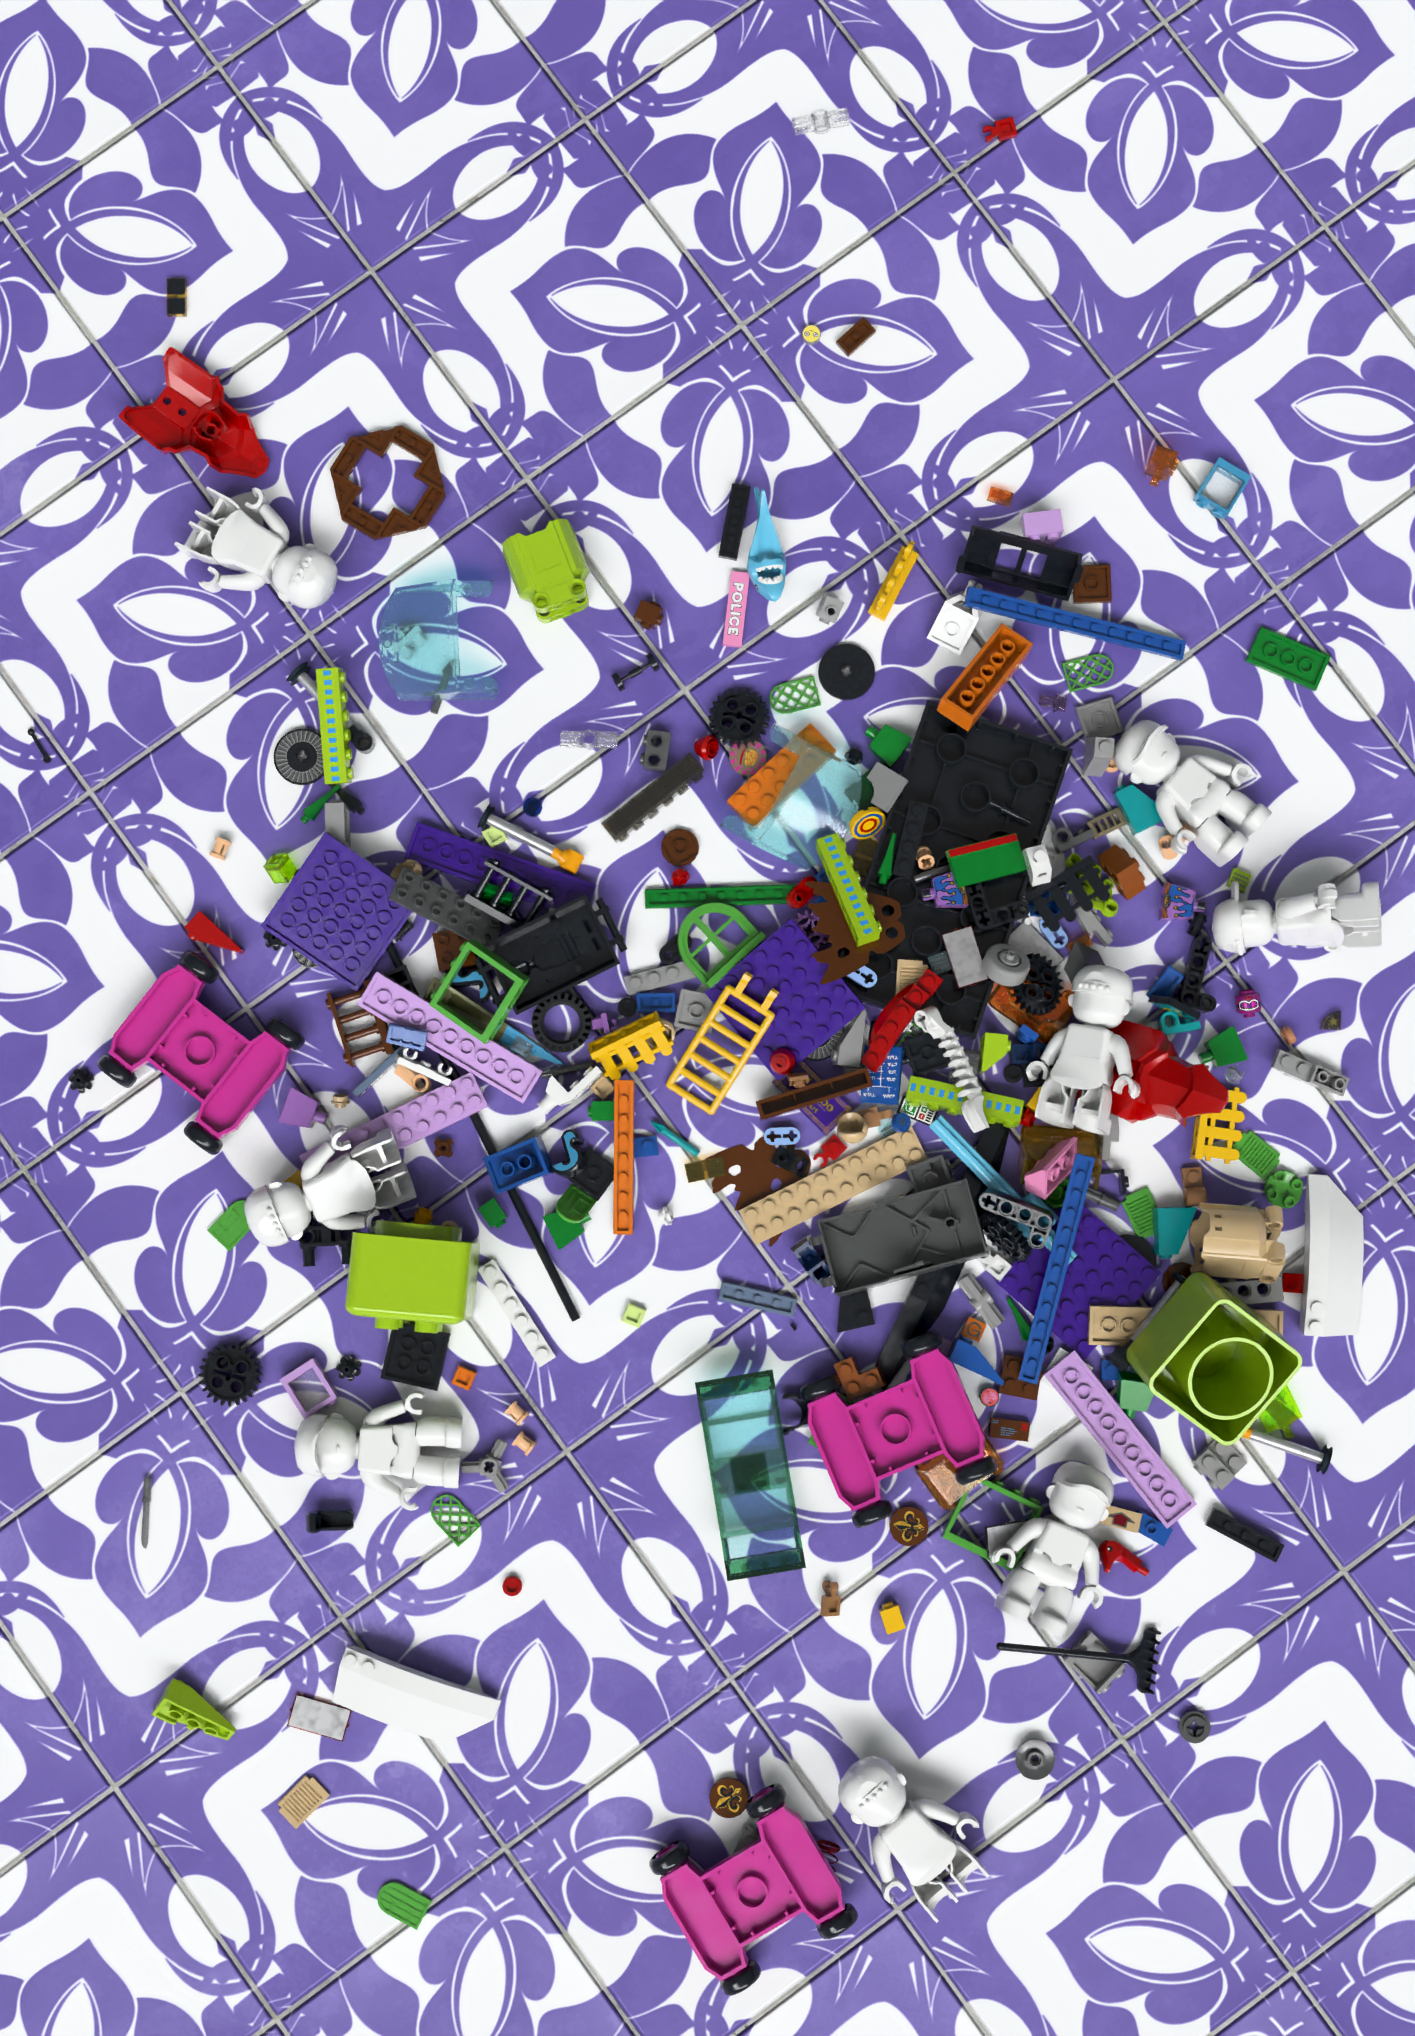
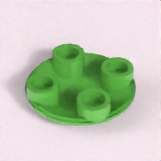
M1275 1171L1265 1182V1196L1272 1205L1280 1206L1282 1209L1291 1208L1301 1198L1303 1182L1291 1171Z

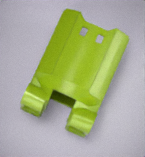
M567 519L549 521L544 530L527 536L517 533L502 543L503 556L519 598L534 605L537 619L541 623L546 624L568 617L588 607L589 599L584 582L589 574V568L574 529ZM585 598L584 602H582V603H577V602H576V601H579V600ZM547 612H549V614H548L547 616H541V615H540V613H547Z

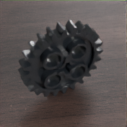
M739 687L737 693H735L733 688L731 689V694L724 691L725 697L722 698L718 695L719 703L713 701L715 708H710V713L713 715L708 716L710 721H713L709 723L710 728H714L712 734H718L716 737L718 741L723 738V745L729 742L730 748L734 744H737L738 749H740L741 744L748 748L749 742L754 746V739L761 741L760 734L766 735V731L763 728H769L767 721H770V716L767 714L770 712L769 709L765 708L767 703H761L762 696L756 698L755 691L750 695L748 688L744 693H742L741 687ZM732 704L738 706L735 710L728 709ZM749 709L756 710L753 715L746 713ZM725 722H731L732 726L729 728L723 727V724ZM745 726L751 728L750 731L746 733L742 732L741 729Z
M1033 953L1026 956L1030 961V970L1024 983L1009 987V990L1014 991L1011 997L1017 998L1015 1004L1021 1003L1020 1010L1026 1008V1014L1032 1013V1016H1041L1051 1013V1010L1057 1008L1056 1004H1060L1058 998L1063 997L1059 990L1064 989V987L1060 986L1059 983L1063 982V980L1058 979L1061 972L1055 971L1057 965L1051 966L1052 960L1046 961V956H1040V953L1035 955Z
M985 1210L979 1216L982 1230H984L983 1233L992 1242L993 1246H997L998 1251L1001 1250L1010 1259L1014 1258L1015 1261L1019 1260L1020 1262L1025 1261L1032 1254V1248L1029 1247L1030 1245L1027 1242L1028 1239L1024 1237L1022 1231L1018 1230V1226L1012 1224L1011 1220L1008 1221L1006 1217Z
M229 1343L228 1348L225 1344H221V1350L218 1347H214L215 1353L208 1352L207 1354L210 1358L202 1359L206 1365L199 1366L200 1369L204 1370V1373L198 1374V1376L204 1377V1380L199 1382V1384L206 1385L202 1391H209L207 1398L214 1396V1403L220 1399L221 1406L227 1401L230 1407L233 1405V1401H235L236 1405H240V1399L247 1402V1395L253 1397L252 1390H259L255 1384L262 1383L257 1377L263 1375V1373L257 1370L262 1365H256L255 1363L259 1358H252L254 1351L247 1353V1346L241 1350L240 1343L235 1348L233 1343ZM222 1357L228 1360V1365L226 1368H223L220 1365V1359ZM241 1362H244L247 1366V1370L244 1373L238 1369V1365ZM214 1369H218L223 1372H229L232 1370V1374L246 1376L247 1380H243L238 1377L230 1378V1376L227 1374L214 1372ZM217 1376L221 1377L223 1380V1384L221 1387H218L215 1384V1378ZM235 1381L240 1382L242 1385V1389L239 1392L233 1388Z

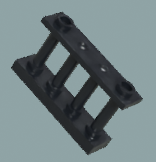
M487 857L484 864L488 868L476 890H468L463 899L516 929L534 920L545 899L552 901L554 894L546 886L542 885V887H539L502 866L501 862L496 858L491 857L489 859ZM497 871L503 874L505 878L493 899L488 901L482 898V893L493 873ZM513 880L521 884L522 887L510 908L504 910L499 907V902ZM528 890H531L539 896L527 917L522 920L516 917V911Z

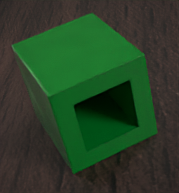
M591 1101V1106H588V1117H592V1122L614 1121V1101Z
M496 1198L491 1199L478 1208L490 1228L496 1227L498 1229L506 1223L505 1219L508 1216Z

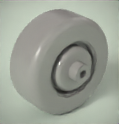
M995 944L988 948L982 960V969L992 981L1003 986L1012 987L1024 982L1030 970V961L1024 952L1012 945Z

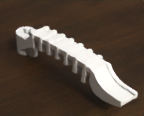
M934 1006L917 1011L914 1015L916 1025L921 1027L924 1032L931 1034L933 1039H941L942 1042L938 1047H945L946 1052L943 1056L950 1057L949 1067H955L956 1071L952 1075L953 1077L959 1076L960 1079L955 1085L956 1087L963 1086L964 1088L957 1096H967L968 1098L967 1101L962 1103L961 1110L969 1127L974 1133L989 1128L983 1112L984 1096L981 1093L982 1088L977 1083L978 1078L972 1071L973 1067L968 1062V1056H965L964 1048L960 1045L959 1038L954 1033V1028L943 1022L938 1009Z

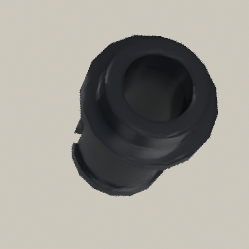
M1196 912L1186 933L1197 937L1203 924L1207 922V916Z
M406 920L394 937V940L396 942L402 941L401 938L413 929L414 926Z

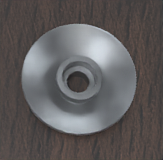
M1032 1739L1024 1742L1018 1748L1015 1762L1019 1772L1024 1777L1031 1780H1040L1052 1772L1055 1765V1756L1047 1743L1042 1740ZM1037 1755L1038 1759L1031 1761V1756Z

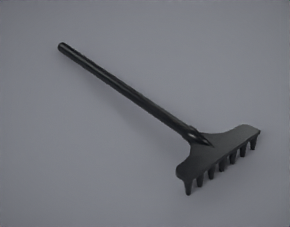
M1145 1628L1140 1645L1134 1651L1123 1654L1002 1642L997 1643L996 1648L1001 1651L1127 1663L1137 1674L1138 1691L1154 1694L1155 1692L1150 1689V1684H1156V1682L1151 1679V1675L1157 1674L1152 1667L1153 1664H1158L1153 1658L1154 1654H1159L1155 1650V1644L1160 1645V1642L1156 1640V1634L1161 1635V1632L1157 1628Z

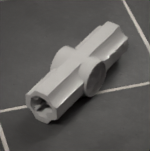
M971 1272L957 1282L969 1298L968 1301L978 1314H981L991 1329H994L1005 1320L1004 1316L994 1305L991 1296L984 1288L982 1289Z

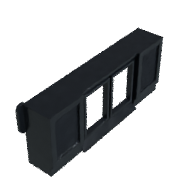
M972 525L964 554L959 556L956 572L1069 601L1074 584L1080 581L1084 569L1083 565H1081L1083 554L1004 531L998 532ZM1001 543L1022 548L1015 571L995 566ZM1027 550L1047 555L1040 578L1020 572Z

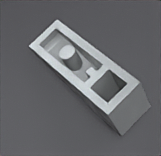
M863 1010L851 1020L831 1052L832 1065L860 1068L866 1010Z

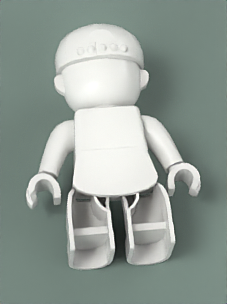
M206 487V490L214 499L212 512L209 516L197 510L194 513L201 521L211 526L219 527L216 535L189 521L188 524L196 532L191 548H188L176 541L174 545L183 554L212 565H221L243 574L221 576L216 569L209 566L207 570L214 575L213 580L210 582H205L204 580L198 582L204 590L211 593H217L221 589L254 591L264 586L265 583L270 584L273 582L278 591V597L283 602H291L299 608L312 609L328 601L337 582L338 569L335 561L331 556L318 550L311 543L306 544L304 547H289L287 545L290 537L288 527L269 505V501L263 491L255 487L252 488L253 494L258 498L256 504L246 502L244 506L253 513H260L269 530L252 520L232 499L210 487Z
M1141 720L1135 723L1123 733L1115 745L1113 752L1115 765L1126 776L1130 773V780L1135 784L1155 785L1161 781L1163 782L1156 791L1155 805L1163 824L1169 833L1174 835L1170 841V846L1175 853L1183 855L1187 853V845L1182 841V838H1185L1189 842L1194 841L1198 849L1218 867H1222L1242 850L1249 841L1247 837L1259 829L1272 814L1264 804H1256L1245 794L1230 788L1231 786L1236 789L1242 784L1236 774L1242 777H1251L1253 773L1251 767L1242 763L1232 768L1231 764L1205 754H1196L1188 757L1178 765L1180 749L1176 744L1174 736L1171 733L1165 732L1168 728L1166 724L1160 725L1151 720ZM1214 775H1219L1222 777L1227 776V781L1230 784V786L1225 781L1216 778ZM1219 814L1225 818V823L1228 824L1234 831H1232L1218 818ZM1181 822L1185 825L1187 830L1181 829L1183 828Z
M1233 881L1231 883V899L1221 902L1214 909L1212 920L1214 941L1219 948L1230 953H1238V955L1246 953L1248 947L1268 944L1273 939L1274 934H1277L1278 941L1283 946H1324V949L1330 952H1338L1342 946L1347 948L1380 947L1382 945V923L1378 881L1364 882L1361 892L1337 895L1336 886L1333 883H1324L1318 886L1317 893L1314 891L1295 897L1277 899L1275 911H1273L1271 905L1266 900L1242 901L1239 894L1238 881Z
M1090 965L1077 972L1071 987V991L1074 994L1068 997V1003L1072 1007L1074 1016L1083 1025L1071 1023L1068 1027L1056 1032L1040 1057L1042 1061L1031 1062L1026 1069V1074L1030 1081H1035L1043 1070L1042 1079L1046 1080L1039 1094L1035 1111L1036 1118L1057 1127L1073 1129L1076 1126L1091 1133L1109 1135L1112 1121L1109 1119L1112 1106L1110 1087L1113 1083V1067L1115 1064L1119 1078L1115 1081L1113 1091L1117 1094H1122L1123 1087L1129 1084L1128 1093L1133 1099L1137 1098L1140 1094V1085L1131 1078L1133 1077L1129 1046L1124 1038L1109 1030L1118 1026L1125 1015L1129 1013L1131 1005L1134 1003L1132 999L1133 983L1128 974L1117 968L1106 965ZM1078 1089H1082V1095L1078 1098L1075 1112H1073Z
M337 1125L331 1130V1141L327 1140L304 1162L301 1168L303 1190L291 1182L271 1181L268 1187L265 1184L250 1193L244 1203L247 1224L255 1238L261 1244L268 1247L286 1244L290 1242L289 1238L298 1240L302 1237L303 1231L310 1223L312 1211L316 1220L320 1223L322 1222L330 1229L352 1230L367 1226L374 1233L375 1221H372V1218L380 1214L379 1209H388L417 1197L412 1179L404 1161L401 1159L390 1127L378 1131L375 1137L355 1146L350 1153L342 1154L334 1161L326 1163L336 1150L344 1151L352 1148L350 1140L344 1142L337 1140L347 1130V1126ZM390 1167L389 1171L372 1178L368 1175V1173L374 1170L378 1172ZM368 1210L365 1216L363 1214H349Z
M414 1391L407 1397L406 1401H403V1399L371 1410L363 1421L360 1436H357L355 1427L350 1422L344 1420L343 1416L339 1413H332L330 1418L326 1414H314L305 1418L298 1427L294 1443L295 1460L297 1467L303 1473L313 1477H324L326 1474L327 1479L333 1480L351 1469L355 1460L358 1459L360 1477L368 1488L394 1500L399 1499L404 1509L416 1510L419 1506L415 1502L408 1503L405 1500V1495L409 1492H417V1487L410 1486L401 1490V1487L383 1477L382 1474L413 1479L420 1484L428 1486L458 1488L460 1456H428L425 1453L426 1446L461 1449L463 1417L428 1416L418 1421L385 1424L388 1420L406 1413V1410L412 1414L422 1415V1409H415L411 1406V1399L415 1397L422 1399L426 1395L423 1391Z
M1072 1461L1063 1464L1056 1471L1052 1480L1054 1485H1049L1046 1488L1050 1510L1058 1520L1033 1518L1027 1521L1006 1543L1007 1547H996L992 1551L990 1558L991 1563H996L999 1561L1001 1554L1007 1553L1009 1559L1006 1566L1012 1568L1002 1584L994 1606L1027 1622L1031 1612L1030 1605L1038 1586L1044 1588V1595L1040 1598L1031 1623L1062 1638L1068 1626L1067 1620L1074 1600L1072 1590L1076 1587L1082 1562L1085 1583L1087 1585L1079 1590L1077 1598L1084 1600L1086 1594L1093 1591L1094 1598L1092 1604L1094 1609L1099 1608L1103 1603V1594L1096 1588V1585H1099V1551L1096 1544L1086 1534L1079 1532V1529H1090L1096 1526L1099 1521H1104L1109 1514L1106 1507L1111 1506L1114 1496L1113 1483L1106 1474L1091 1465ZM1033 1539L1029 1549L1018 1562L1017 1567L1013 1568L1016 1560L1014 1552H1018Z
M869 1756L860 1759L848 1768L838 1785V1796L843 1807L851 1814L853 1822L878 1827L879 1833L876 1834L872 1842V1854L882 1880L883 1896L888 1903L893 1904L894 1897L889 1892L890 1889L898 1886L903 1892L907 1890L905 1884L894 1875L891 1863L892 1853L907 1875L917 1900L937 1923L939 1921L935 1913L937 1903L948 1894L956 1903L958 1902L954 1891L938 1876L944 1869L949 1872V1875L965 1894L968 1893L965 1880L974 1870L979 1868L987 1878L990 1875L985 1866L965 1845L952 1839L931 1819L954 1825L962 1840L966 1836L961 1827L966 1823H970L973 1828H979V1823L969 1812L958 1813L930 1798H920L914 1802L912 1800L906 1801V1779L902 1773L897 1772L891 1763L880 1756Z

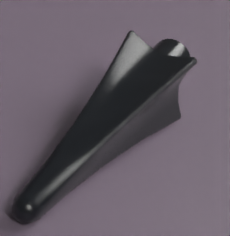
M330 784L329 786L333 789L336 785ZM341 788L336 792L353 813L357 812L359 815H362L365 812V809L362 807L363 804L358 799Z

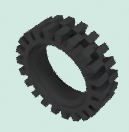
M560 993L537 1005L532 1017V1029L536 1039L545 1048L554 1052H569L580 1047L589 1036L591 1015L582 1000L568 993ZM557 1005L570 1006L577 1012L580 1020L578 1032L574 1037L565 1041L551 1038L544 1029L546 1013Z

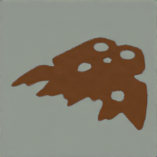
M817 881L805 883L814 889L813 894L822 896L827 900V902L807 904L808 908L813 910V914L820 918L817 926L811 930L829 935L827 942L832 943L830 948L811 955L813 958H816L818 963L829 964L820 981L821 985L836 981L865 966L869 962L870 951H874L877 954L886 953L904 940V926L897 921L901 917V907L898 901L867 892V902L872 904L875 912L873 916L876 921L880 922L882 931L878 940L857 947L831 883ZM885 905H891L894 908L893 915L885 916L882 913V908ZM890 927L896 928L898 930L897 937L893 939L888 938L886 930ZM845 947L850 951L849 955L843 958L838 957L839 949Z
M770 1134L767 1135V1138L774 1142L775 1138H781V1135ZM788 1134L783 1135V1138H789L791 1142L793 1141ZM764 1137L759 1138L755 1142L754 1150H750L741 1144L705 1159L710 1160L722 1157L725 1175L714 1178L712 1182L713 1194L730 1184H735L734 1190L740 1192L735 1211L807 1177L811 1160L803 1150L795 1149V1144L787 1145V1149L799 1154L810 1162L801 1178L781 1167H777L771 1162L776 1152L775 1145L767 1144L764 1141ZM705 1160L702 1161L703 1171H707ZM739 1165L741 1172L736 1176L731 1175L728 1171L729 1168ZM773 1179H779L782 1182L780 1188L772 1191L771 1184ZM782 1233L770 1238V1247L775 1244Z

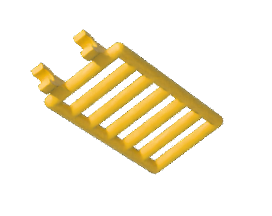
M747 971L736 988L731 985L725 986L665 1083L667 1088L710 1115L715 1113L775 1018L774 1012L769 1010L779 991L772 988L762 1005L742 993L753 977ZM730 994L766 1016L760 1026L724 1004ZM720 1010L756 1032L750 1042L714 1020ZM710 1026L744 1047L745 1051L740 1058L704 1036ZM700 1042L736 1064L730 1074L694 1052ZM690 1058L726 1080L721 1089L719 1090L686 1069L685 1065ZM682 1074L716 1096L711 1105L706 1104L675 1084L679 1075Z

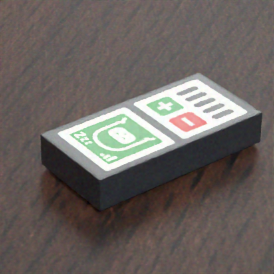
M902 1096L896 1113H906L910 1119L927 1126L933 1123L938 1111L928 1110L927 1106L922 1105L920 1107L908 1105L909 1102H905L906 1096Z

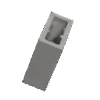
M1086 737L1082 775L1102 777L1113 758L1115 738Z

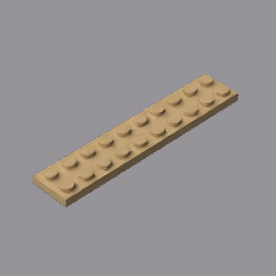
M910 1125L908 1131L896 1132L738 1211L755 1245L907 1171L906 1167L928 1160Z
M1089 1305L1088 1345H1125L1154 1307ZM1252 1309L1272 1324L1283 1336V1310Z

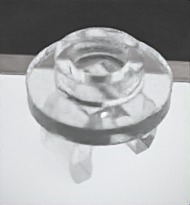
M1238 1063L1224 1071L1226 1080L1234 1085L1239 1084L1242 1081V1077L1246 1074L1245 1071L1240 1073L1236 1069L1239 1066Z

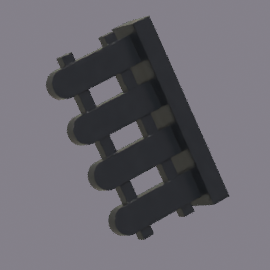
M1091 855L1053 877L1051 882L1042 884L1024 895L1029 906L1034 905L1031 907L1033 912L1038 911L1044 923L1041 925L1044 929L1048 927L1051 932H1057L1060 928L1058 920L1064 917L1068 922L1075 921V910L1080 907L1083 911L1090 912L1093 909L1091 900L1096 897L1102 902L1109 900L1110 894L1108 890L1111 887L1109 884H1103L1098 876L1100 870L1098 867L1096 869L1093 868L1096 865ZM1081 874L1084 875L1083 877H1081V878H1079V879L1076 878V877H1078V876L1081 875ZM1085 881H1088L1094 890L1090 895H1087L1081 885ZM1067 884L1066 887H1064L1063 889H1060L1061 886ZM1069 891L1072 892L1077 900V903L1072 906L1064 895ZM1048 894L1051 895V896H1049L1048 898H1046V899L1044 900L1043 897H1045V896L1048 895ZM1052 901L1056 903L1061 911L1055 916L1047 905Z

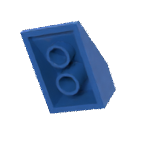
M533 1137L483 1158L496 1194L554 1173L550 1168L552 1163L542 1137Z
M962 1336L960 1339L954 1338L947 1355L949 1359L955 1364L1003 1386L1004 1381L977 1347L972 1345L973 1341Z

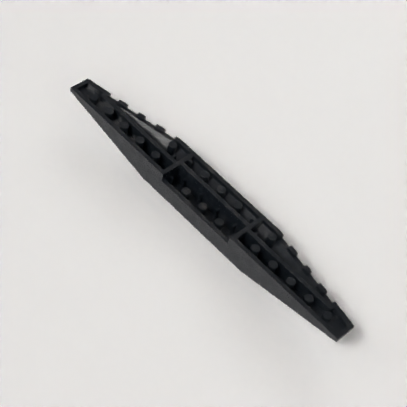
M996 1122L995 1124H989V1128L983 1130L975 1150L999 1173L1010 1128ZM967 1166L961 1180L964 1178L969 1180L977 1212L980 1216L985 1209L980 1206L979 1197L983 1190L988 1187ZM987 1196V1202L991 1201V1196ZM965 1262L915 1277L875 1366L880 1365L887 1384L881 1387V1389L886 1390L907 1361L900 1351L901 1344L927 1333L944 1310Z

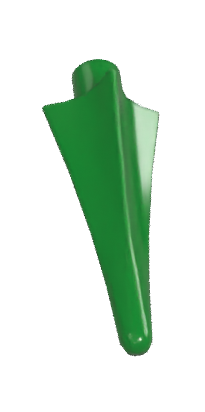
M337 784L323 797L302 810L305 814L300 818L301 821L305 824L310 819L315 821L325 807V803H328L332 796L340 789L341 785Z
M896 833L891 835L886 855L877 876H880V884H886L887 879H890L892 875Z
M1007 1297V1302L1015 1317L1022 1340L1028 1341L1031 1328L1011 1298Z

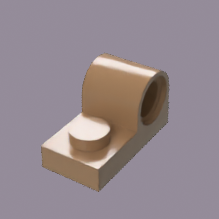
M1201 1167L1181 1168L1184 1207L1199 1206L1200 1202L1207 1203V1193L1205 1187H1203Z

